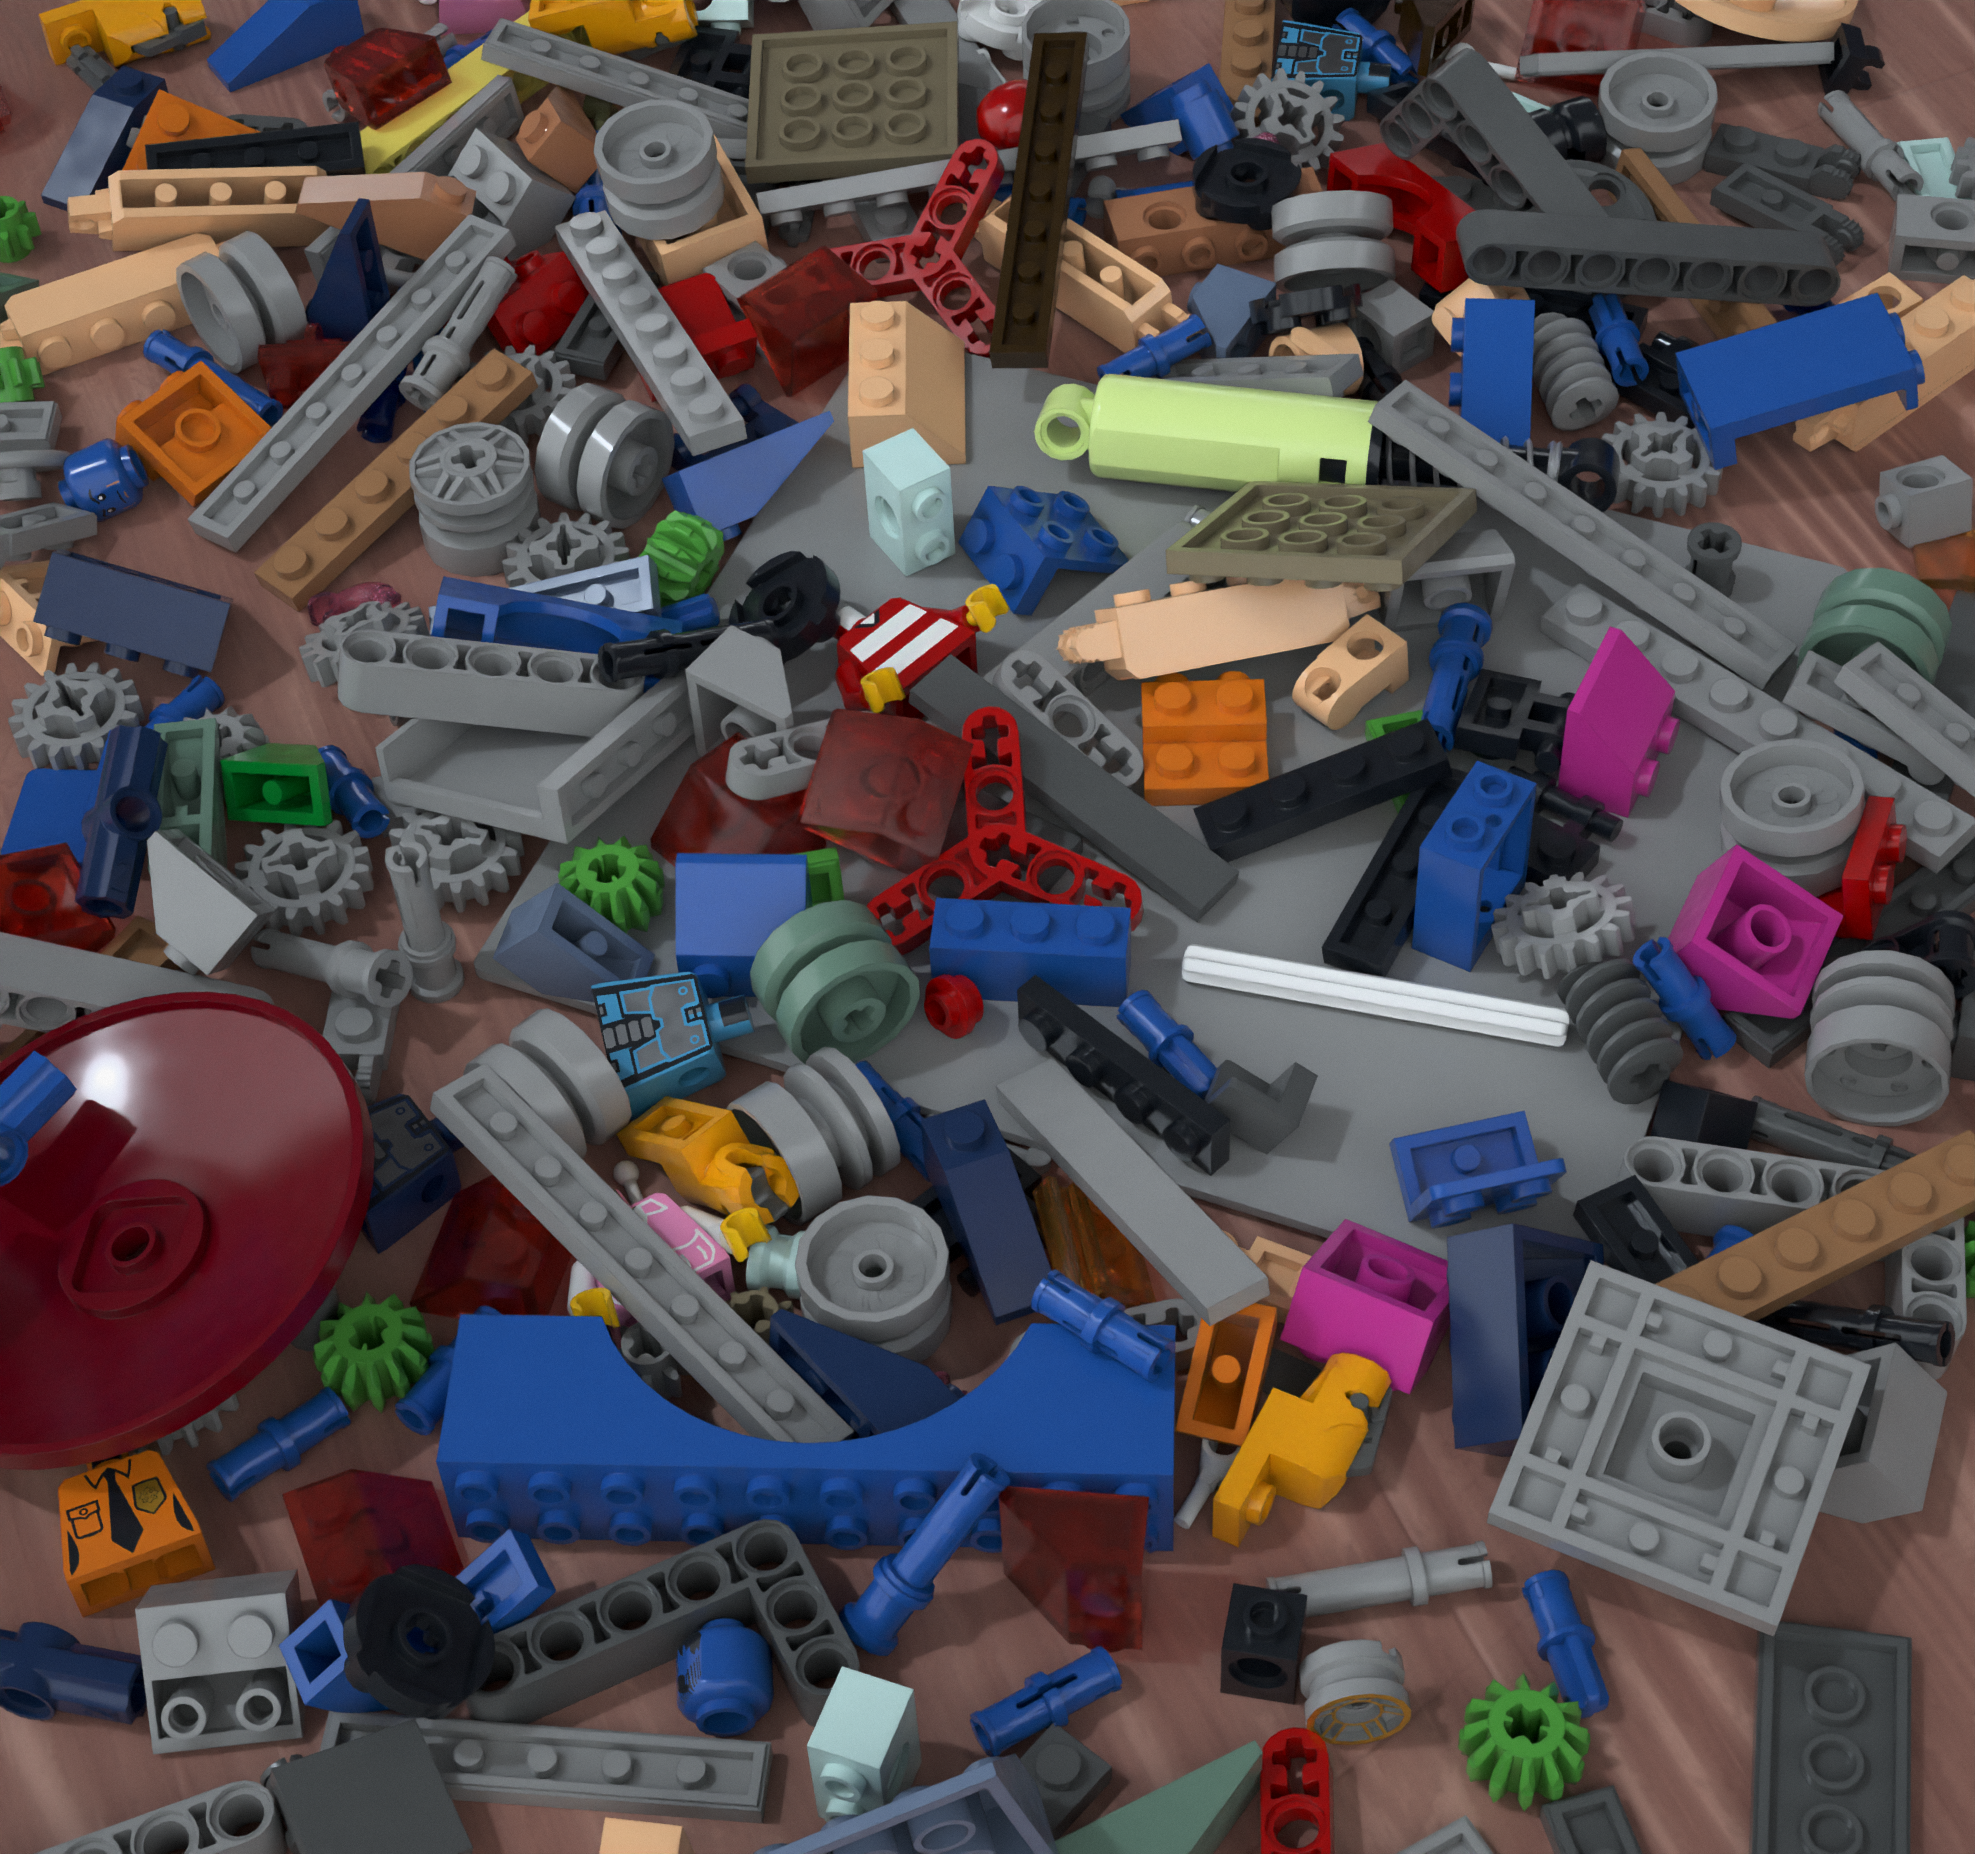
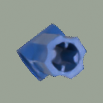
M33 1051L0 1085V1186L8 1184L19 1175L25 1167L28 1158L27 1142L77 1090L64 1073L36 1051Z

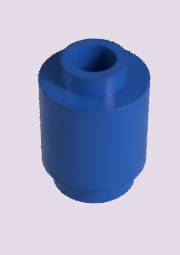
M1207 80L1197 83L1168 100L1174 111L1170 116L1172 120L1179 119L1182 140L1193 160L1198 158L1206 149L1217 145V153L1225 149L1234 148L1231 140L1239 136L1240 133L1218 90L1212 91Z

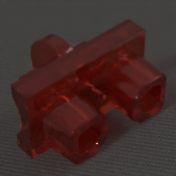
M307 323L305 338L302 340H287L286 344L259 345L257 358L270 398L278 400L282 404L283 409H290L302 396V391H306L351 341L343 342L342 338L324 339L320 323Z

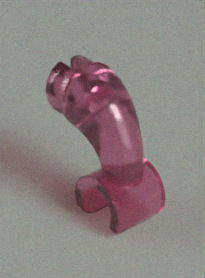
M364 582L348 587L337 594L321 592L312 596L308 600V613L312 625L319 626L330 616L351 611L364 602L379 601L381 605L384 602L390 601L392 608L402 603L401 594L396 592L392 586L382 582Z

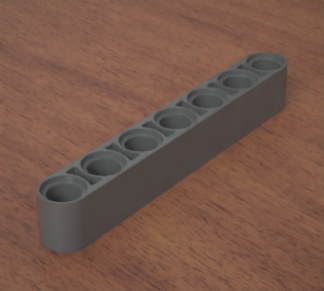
M1494 209L1473 211L1462 218L1456 228V239L1465 271L1471 280L1483 285L1793 306H1818L1833 298L1838 292L1841 283L1839 273L1825 239L1817 233L1807 231Z

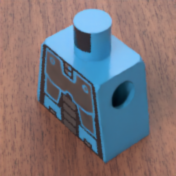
M1283 20L1271 82L1279 68H1284L1288 80H1294L1299 71H1304L1306 85L1311 87L1314 83L1321 80L1324 86L1320 95L1323 98L1337 97L1338 102L1331 113L1344 115L1345 121H1349L1355 117L1359 93L1367 94V92L1390 86L1392 65L1390 63L1363 62V36L1359 33Z
M681 972L604 982L591 986L607 1060L618 1074L629 1097L632 1113L630 1121L637 1119L665 1096L682 1099L721 1081L726 1076V1070L719 1042L755 1032L744 994L709 1004L707 995L696 973Z

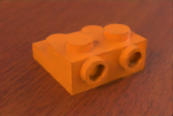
M199 361L185 372L178 370L164 380L159 390L143 402L135 400L128 404L117 417L115 441L122 446L129 444L133 447L144 465L147 476L153 482L162 476L183 498L195 507L218 487L272 427L206 364Z
M1227 671L1220 674L1216 680L1189 681L1186 676L1180 673H1170L1158 676L1154 682H1141L1145 801L1152 806L1204 805L1269 780L1264 679H1250L1243 672Z

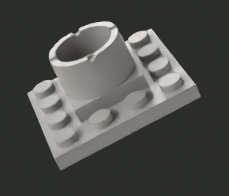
M1590 1260L1489 1510L1487 1523L1774 1637L1872 1365Z

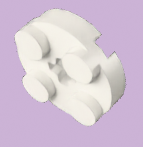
M960 0L957 11L959 36L967 41L980 42L1000 49L1006 57L1022 61V21L1028 11L1042 0Z

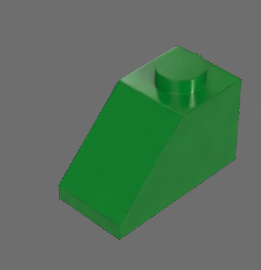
M266 743L220 760L228 820L326 826L333 823L325 762L316 745Z

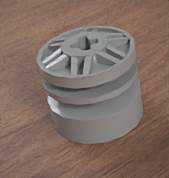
M1042 0L1028 11L1022 21L1023 79L1028 80L1034 33L1087 32L1089 55L1081 112L1109 118L1112 124L1121 117L1120 114L1126 111L1130 103L1129 18L1121 6L1111 0Z
M474 422L456 424L435 432L418 445L409 461L411 487L414 491L415 505L419 510V524L424 547L432 561L450 573L470 577L497 575L504 572L502 560L508 559L507 544L520 543L518 531L521 528L529 529L533 532L538 530L537 519L541 518L538 497L534 490V475L531 469L530 452L524 441L518 434L504 426Z
M1893 950L1853 953L1839 957L1823 968L1813 985L1812 992L1813 1008L1810 1012L1812 1033L1807 1042L1804 1072L1806 1088L1810 1096L1822 1109L1838 1118L1866 1126H1901L1921 1121L1939 1110L1950 1091L1952 1062L1950 1042L1953 1039V1019L1955 1017L1954 986L1944 973L1920 957Z
M823 1047L810 1055L806 1065L796 1063L789 1067L784 1074V1088L777 1083L766 1081L731 1102L726 1108L733 1112L749 1143L771 1148L775 1151L776 1155L781 1156L785 1160L800 1195L792 1208L789 1207L790 1210L782 1216L791 1224L802 1226L836 1205L842 1199V1183L848 1188L860 1190L870 1183L873 1175L881 1177L900 1163V1145L894 1126L882 1101L862 1072L848 1057L836 1048Z

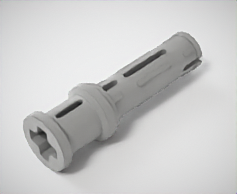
M487 257L478 272L479 274L468 288L440 335L427 339L422 348L424 355L412 376H404L398 386L402 395L416 407L427 411L449 391L457 377L464 376L470 367V356L468 354L472 350L471 348L495 313L505 293L508 292L512 283L518 277L514 273L515 269L509 263L498 257Z
M415 841L399 842L404 859L402 863H400L398 852L394 846L390 847L385 854V864L390 873L404 929L399 937L398 949L408 957L412 965L411 995L422 1002L441 1003L457 995L464 985V970L461 963L453 956L456 951V936L452 927L441 919L428 865V853L425 847Z
M266 928L261 930L254 940L269 944L270 949L265 950L251 946L252 959L261 968L288 972L325 982L332 992L344 998H357L365 995L369 1002L379 1007L391 1008L398 1005L407 996L412 985V965L406 955L393 949H382L373 952L370 946L360 941L347 940L338 945H332L283 933L277 929Z

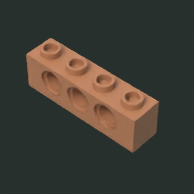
M1313 167L1301 168L1300 195L1322 192L1323 190ZM1247 179L1246 182H1254V180ZM1192 186L1103 201L1104 241L1159 277L1214 268L1217 263L1228 266L1270 259L1286 248V246L1272 238V229L1259 231L1250 228L1247 224H1235L1217 218L1211 219L1200 216L1195 208Z

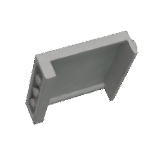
M686 669L678 670L674 677L661 679L594 737L412 718L375 747L387 801L569 844L694 734Z

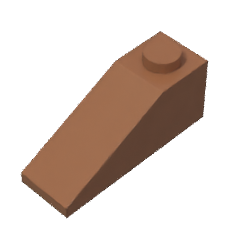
M556 85L539 108L526 116L515 139L528 162L576 194L597 169L593 152L597 133L571 89Z
M428 172L305 177L295 213L341 230L358 199H369L379 244L426 261L469 214L472 215L476 191L466 187L461 181L453 177H438Z

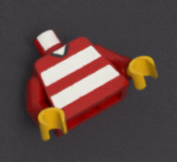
M988 584L978 588L967 597L965 605L953 610L921 607L901 597L889 599L867 617L851 606L842 608L837 613L841 619L840 626L833 637L838 640L836 645L838 668L835 672V680L845 710L848 713L868 711L880 714L891 721L895 727L896 736L900 737L925 717L923 713L908 703L910 690L950 654L978 674L976 633L979 631L984 633L990 632L996 625L995 617L1006 614L1010 610L997 585Z

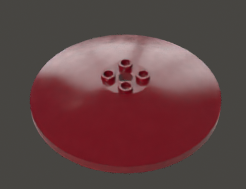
M207 991L176 992L143 997L84 1015L44 1034L0 1062L1 1085L33 1051H36L64 1073L77 1089L74 1092L75 1094L27 1142L28 1158L25 1167L19 1175L8 1184L0 1186V1468L8 1470H45L78 1466L108 1459L143 1447L183 1428L215 1409L268 1367L300 1334L324 1303L342 1274L354 1249L368 1210L373 1185L375 1148L372 1123L366 1101L354 1076L330 1043L310 1024L285 1009L259 999L237 994ZM149 1242L146 1249L138 1257L125 1261L127 1256L134 1254L144 1243Z

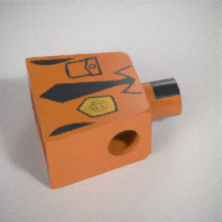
M146 1450L132 1456L125 1452L108 1459L86 1463L87 1472L64 1479L59 1485L58 1498L63 1571L68 1587L83 1618L144 1596L151 1585L178 1583L216 1569L199 1523L158 1451Z

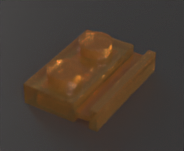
M1047 1176L1034 1189L1033 1195L1053 1270L1060 1271L1077 1285L1102 1299L1107 1297L1114 1298L1124 1304L1126 1308L1156 1302L1144 1256L1074 1182L1066 1188L1058 1186L1056 1177Z

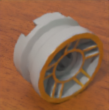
M1360 1639L1341 1641L1323 1646L1307 1655L1299 1665L1301 1693L1307 1698L1304 1706L1306 1728L1317 1733L1324 1742L1339 1745L1366 1744L1387 1738L1402 1730L1410 1721L1411 1706L1409 1694L1402 1686L1405 1671L1402 1655L1394 1647L1389 1649L1388 1654L1383 1652L1381 1641Z

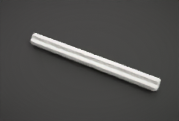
M1198 944L1188 945L1182 962V978L1191 983L1554 1047L1564 1045L1570 1023V1017L1565 1008Z

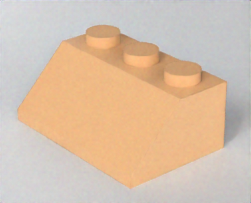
M907 301L850 303L848 426L852 468L864 467L863 450L911 428L916 430L946 464H966L964 341Z

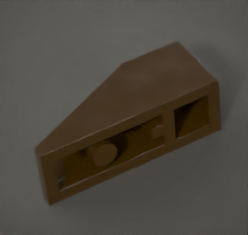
M1395 0L1394 12L1400 15L1398 34L1417 75L1429 76L1447 56L1450 49L1458 44L1471 30L1475 0Z

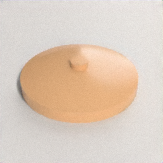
M1675 0L1692 13L1719 26L1754 37L1786 42H1813L1832 38L1841 23L1850 25L1858 0Z

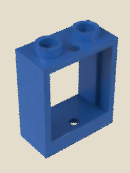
M1478 760L1476 761L1420 846L1412 949L1471 972L1493 937L1491 925L1495 924L1494 910L1507 908L1505 897L1508 894L1520 895L1525 887L1537 783ZM1486 906L1487 912H1481L1480 907Z

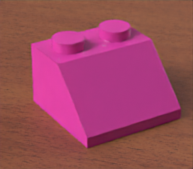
M1609 627L1567 709L1558 788L1580 799L1588 795L1604 803V811L1628 818L1638 796H1650L1660 767V761H1656L1659 753L1670 754L1678 735L1680 719L1671 717L1675 690L1621 629Z
M1736 844L1697 875L1668 939L1692 976L1702 977L1711 990L1710 1001L1716 1009L1795 1019L1803 1010L1843 915Z
M1345 1219L1302 1267L1280 1340L1299 1347L1301 1353L1306 1357L1321 1363H1327L1329 1357L1338 1353L1356 1354L1374 1361L1388 1372L1392 1391L1400 1390L1410 1395L1430 1368L1450 1324L1449 1286L1446 1276L1448 1261Z

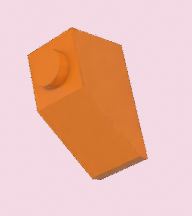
M1254 1303L1212 1326H1209L1201 1318L1176 1424V1433L1241 1448L1253 1425L1265 1383L1278 1326L1276 1307Z

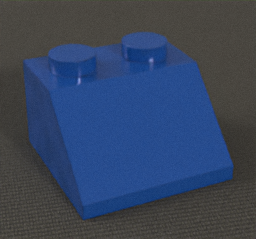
M677 853L675 878L676 961L678 973H696L707 998L736 997L743 994L745 997H756L752 991L750 970L757 951L775 929L795 914L813 907L807 855Z

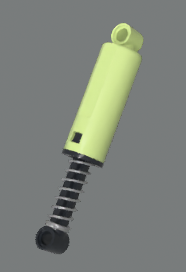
M1105 374L1098 382L1095 395L1086 387L1074 383L1063 384L1053 389L1046 398L1034 430L1036 443L1051 458L1061 461L1073 460L1083 455L1086 450H1089L1090 470L1099 478L1238 492L1247 483L1253 481L1383 485V479H1387L1390 486H1397L1399 481H1409L1411 486L1421 487L1423 483L1434 484L1435 487L1456 486L1463 488L1451 478L1440 474L1435 467L1404 446L1393 442L1388 435L1368 422L1375 405L1379 401ZM1065 416L1071 418L1079 427L1071 428L1059 422L1057 417ZM1507 436L1501 439L1500 444L1599 511L1605 512L1613 504L1617 494L1620 461L1614 447L1605 440L1594 437L1582 438L1573 442L1568 448L1563 447L1561 441L1558 443L1551 441L1546 449L1533 447L1530 438L1524 442L1523 446L1509 445ZM1581 472H1593L1602 479L1596 482H1586L1579 479L1576 475Z

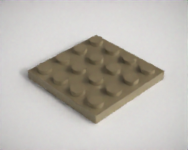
M957 21L752 35L745 158L748 184H777L785 181L817 179L833 180L951 159L953 153L959 147V33Z
M1270 481L1249 482L1165 550L1167 574L1189 575V580L1194 583H1214L1226 577L1247 578L1248 584L1254 586L1275 585L1287 579L1305 580V585L1314 589L1333 588L1341 585L1342 582L1364 583V588L1369 591H1392L1400 588L1477 512L1476 489Z

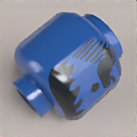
M729 1618L711 1620L705 1623L701 1630L690 1634L679 1645L676 1657L677 1705L682 1715L687 1720L696 1724L701 1732L716 1737L736 1736L751 1730L755 1726V1722L759 1721L771 1709L774 1696L772 1650L766 1638L752 1629L745 1628L742 1622Z

